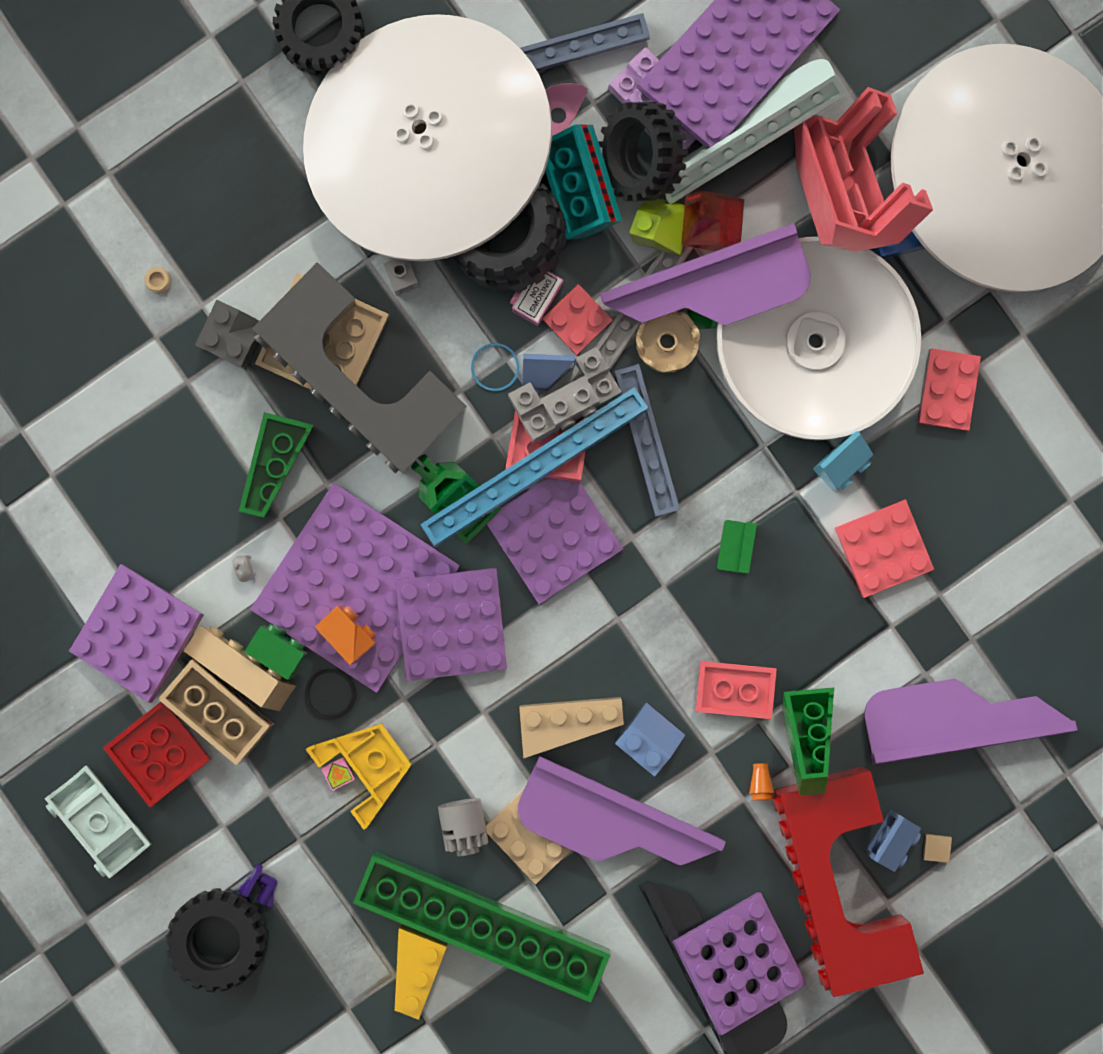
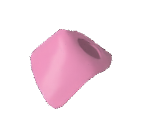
M569 83L554 85L546 89L551 111L555 108H561L566 113V119L562 123L552 121V136L565 130L571 124L586 96L587 87L581 84Z

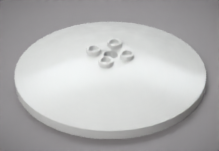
M818 236L799 238L811 275L810 284L805 294L794 302L724 326L718 323L717 353L721 370L730 390L738 402L754 418L767 427L791 437L807 440H831L846 437L855 431L859 432L870 427L888 414L901 400L909 388L918 366L921 351V326L918 311L908 287L899 274L884 259L869 249L857 252L836 249L822 245ZM811 335H819L822 338L821 347H812L809 344V337Z

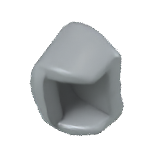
M249 555L237 556L233 559L235 574L241 582H247L257 574L256 572L253 573L249 561L251 556Z

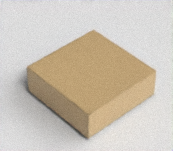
M925 834L922 859L949 863L952 837Z

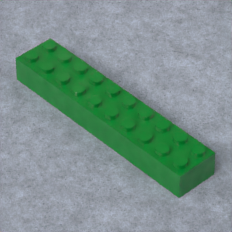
M375 851L353 901L355 905L590 1003L593 1000L611 956L610 949L377 851Z

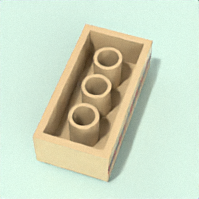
M192 659L159 697V700L235 765L242 763L274 725L273 722L226 682L195 659Z

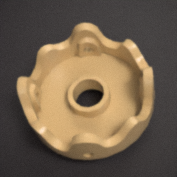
M676 311L641 323L636 336V349L639 357L649 368L662 373L677 372L688 366L696 356L700 332L686 313ZM664 335L672 336L674 346L664 348L660 343V338Z

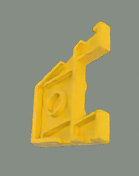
M383 723L309 746L306 749L318 767L324 765L337 754L342 753L371 793L369 798L351 810V813L363 829L368 827L412 765Z

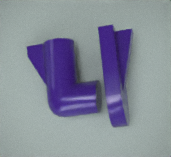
M257 864L251 875L237 891L241 892L243 896L248 897L263 866ZM263 873L258 879V883L264 885L256 900L272 908L274 904V890L277 887L278 881L274 877Z

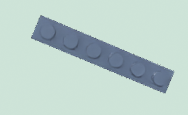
M644 13L524 46L520 49L532 62L536 71H541L650 40V34Z
M637 364L616 370L615 376L618 387L622 392L621 395L635 388L649 407L648 411L629 422L654 515L657 517L680 510L640 366Z

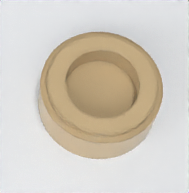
M154 267L147 271L145 284L154 293H164L171 286V276L165 269Z

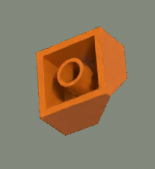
M339 605L323 618L315 628L349 665H352L378 643L374 639L377 635L367 624L363 627L357 621L359 615L352 607Z

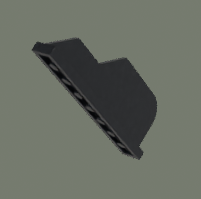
M649 881L638 885L723 1053L764 1054L776 1047L783 1040L787 1031V1018L779 1001L723 1035L718 1034L672 942L705 923L690 894ZM723 939V944L726 947H730L733 942ZM705 945L701 950V955L705 960L712 956V948L709 945ZM738 956L734 961V966L737 970H741L745 966V959L742 956ZM717 968L713 972L714 981L719 983L724 978V972L721 968ZM750 979L746 983V990L748 993H753L756 990L757 984L754 979ZM732 991L725 995L724 1001L727 1006H731L735 1002V994Z

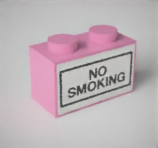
M549 271L544 275L545 279L537 285L534 282L528 285L526 290L516 292L510 302L513 305V313L537 327L563 285V279Z

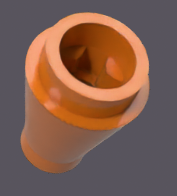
M753 764L749 794H752V800L754 801L772 800L774 789L768 764Z

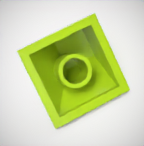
M665 199L644 201L638 208L629 232L633 243L681 256L697 209L675 202L670 204Z

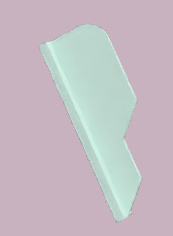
M825 59L814 60L787 75L770 89L728 137L709 149L703 145L684 157L682 163L686 164V169L681 170L679 176L682 178L680 184H673L675 191L672 194H666L668 202L670 204L674 203L847 95L829 61Z

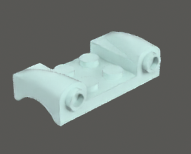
M89 766L83 767L70 780L45 798L48 803L46 805L48 811L55 818L59 816L95 860L96 864L94 867L102 877L106 875L108 878L113 877L152 845L107 791Z

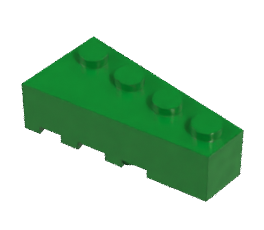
M264 412L239 512L265 518L314 425Z
M835 687L784 692L782 712L799 796L826 793Z

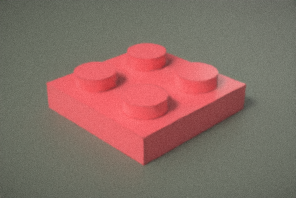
M579 284L542 318L544 323L576 356L613 322V319Z

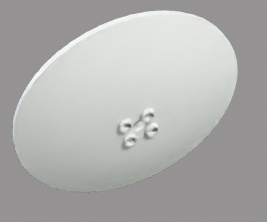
M423 15L403 19L388 24L361 39L359 43L354 45L355 50L352 54L346 52L344 54L346 59L341 63L337 60L334 67L326 74L314 96L306 120L303 145L304 164L309 185L321 210L330 222L354 243L368 251L397 260L432 261L449 258L472 250L492 239L504 230L529 203L543 177L552 142L551 109L542 80L532 62L515 43L499 31L483 23L452 15ZM424 123L427 125L425 132L422 134L414 133L415 127L418 124Z
M991 44L970 48L947 58L918 82L905 101L895 125L891 148V172L894 190L903 182L911 185L914 196L922 189L927 191L933 211L912 231L924 248L937 261L958 276L986 288L1006 292H1031L1055 287L1071 280L1088 269L1103 255V96L1084 75L1063 60L1044 51L1015 44ZM1017 155H1021L1026 159V167L1018 164Z

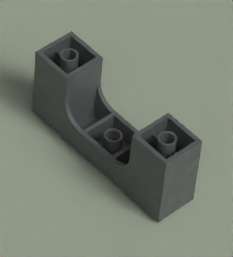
M316 262L252 328L256 333L253 338L266 350L271 347L275 351L272 356L283 367L289 364L294 369L291 374L302 385L306 382L313 387L310 392L321 403L326 400L331 405L329 411L340 421L345 418L350 423L347 428L358 438L363 435L369 441L366 446L376 456L382 453L388 459L385 464L395 474L398 471L404 473L467 406L431 371L403 399L396 403L380 404L371 400L328 359L324 347L327 334L356 304L355 298Z

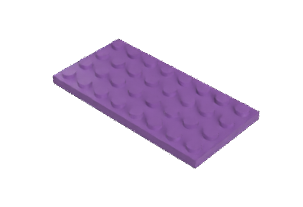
M714 0L638 83L637 89L652 102L667 105L666 110H673L675 112L673 119L680 120L682 127L709 149L728 137L837 16L841 9L830 0Z

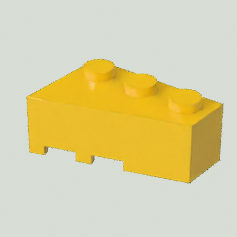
M400 924L398 933L395 1011L419 1020L448 943L403 924Z

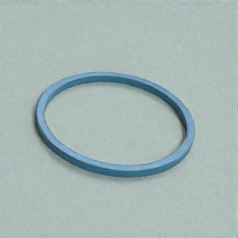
M491 343L481 347L475 353L471 363L473 378L482 388L489 391H501L511 386L516 380L519 373V362L516 354L509 347L499 343ZM490 346L506 348L516 360L517 370L515 377L508 385L502 388L493 389L482 385L474 373V361L477 355L483 349Z

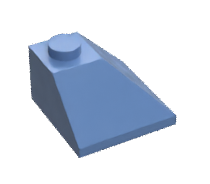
M523 354L522 386L531 383L536 393L543 395V391H549L574 368L575 356Z

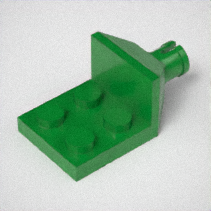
M423 454L418 459L425 467H421L416 461L411 466V469L422 478L419 484V498L435 514L479 487L455 462H440L435 465L426 454ZM497 507L456 535L467 544L501 510V507Z

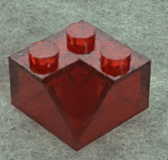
M698 191L685 195L681 245L716 252L740 243L744 199L707 191Z

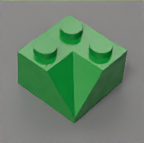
M276 624L260 626L244 652L285 679L295 678L308 654L303 650L304 645L293 638L290 640V638L285 636L287 631Z

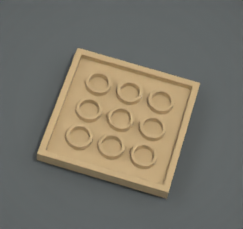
M297 273L296 276H295V278H294V281H293V283H292V285H291V287H290V289H291L304 275ZM355 299L356 304L327 334L324 347L328 359L357 386L390 315ZM262 347L256 360V365L310 390L313 388L307 382L302 385L291 374L294 369L289 364L283 367L272 356L275 351L271 347L267 350Z

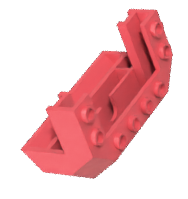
M868 87L837 121L815 114L794 127L796 169L822 245L857 252L898 244L933 211L926 190L922 189L914 196L911 185L903 182L885 201L883 199L866 147L898 114L892 96Z

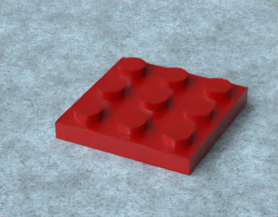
M162 702L158 703L103 747L149 807L155 805L212 759L181 719Z

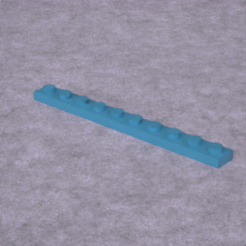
M632 388L420 524L434 547H437L648 411L649 407L637 390Z

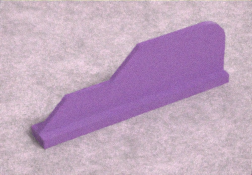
M793 223L600 293V297L605 306L641 323L688 308L719 324L727 326L798 300L807 291L811 275L795 224Z
M957 679L880 691L869 699L864 711L872 754L870 755L872 765L1077 731L1075 720H1070L1037 696L990 703Z
M541 756L537 758L518 803L519 818L528 830L597 862L636 847H641L681 866L717 851H722L726 841Z

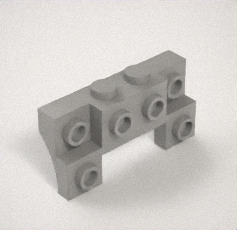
M597 347L575 358V363L583 377L540 399L532 384L528 383L508 394V398L533 444L561 429L562 431L570 429L576 424L575 421L583 417L584 419L598 409L621 396L622 392L609 372V366Z

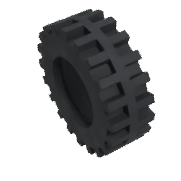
M623 103V106H617L613 109L615 115L607 116L606 120L609 124L601 129L604 138L603 141L598 143L602 148V156L612 188H615L614 195L616 197H623L624 201L636 202L664 199L666 194H672L675 191L673 184H680L682 180L679 173L681 170L686 169V164L682 163L683 155H688V149H683L682 141L687 138L686 134H681L679 128L682 126L681 121L673 119L675 112L673 110H666L667 105L663 103ZM645 128L649 132L653 148L652 165L647 175L642 171L637 158L638 139Z

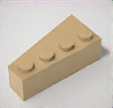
M212 625L210 628L200 626L184 649V652L260 707L280 711L296 685L246 654L242 650L243 646L232 639L228 641L222 637L224 633Z
M621 697L520 705L519 707L523 758L624 725Z

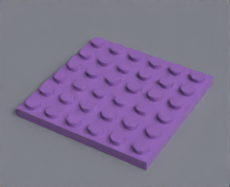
M333 483L250 610L271 624H276L287 631L286 634L377 693L403 654L395 579L455 573L460 565ZM339 605L352 607L359 615L357 621L363 627L367 624L377 635L374 639L378 643L352 665H349L315 628L323 618Z

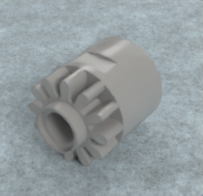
M480 798L454 801L437 807L446 851H456L457 856H466L478 853L480 851L479 847L488 844Z

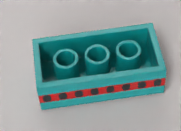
M574 124L553 135L545 171L552 194L559 203L566 220L567 240L584 239L622 222L594 126Z

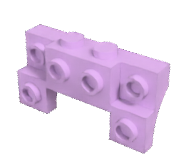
M645 47L609 83L607 89L622 104L626 102H652L637 89V85L659 60ZM681 126L679 131L681 134H686L687 138L682 141L683 149H689L697 139Z

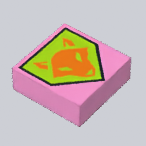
M345 757L321 768L332 791L356 779Z

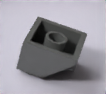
M216 299L195 346L246 370L259 344L253 338L256 333L252 329L259 320Z

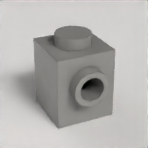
M387 258L388 262L383 263L396 296L420 287L410 261Z

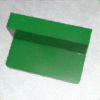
M724 521L717 569L749 574L757 523Z

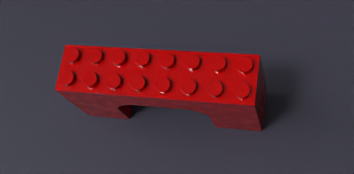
M861 766L828 775L826 793L799 796L797 783L774 789L776 796L772 797L775 811H778L779 815L781 814L782 821H778L781 835L788 841L785 851L788 861H791L795 870L791 871L795 886L798 887L802 894L798 896L801 910L808 917L804 924L808 936L811 937L812 941L814 940V945H811V951L814 960H817L818 966L821 967L820 970H817L820 984L821 986L823 985L825 991L829 990L833 997H838L924 974L911 923L901 914L863 924L846 920L830 863V849L835 839L847 831L884 822L871 771Z

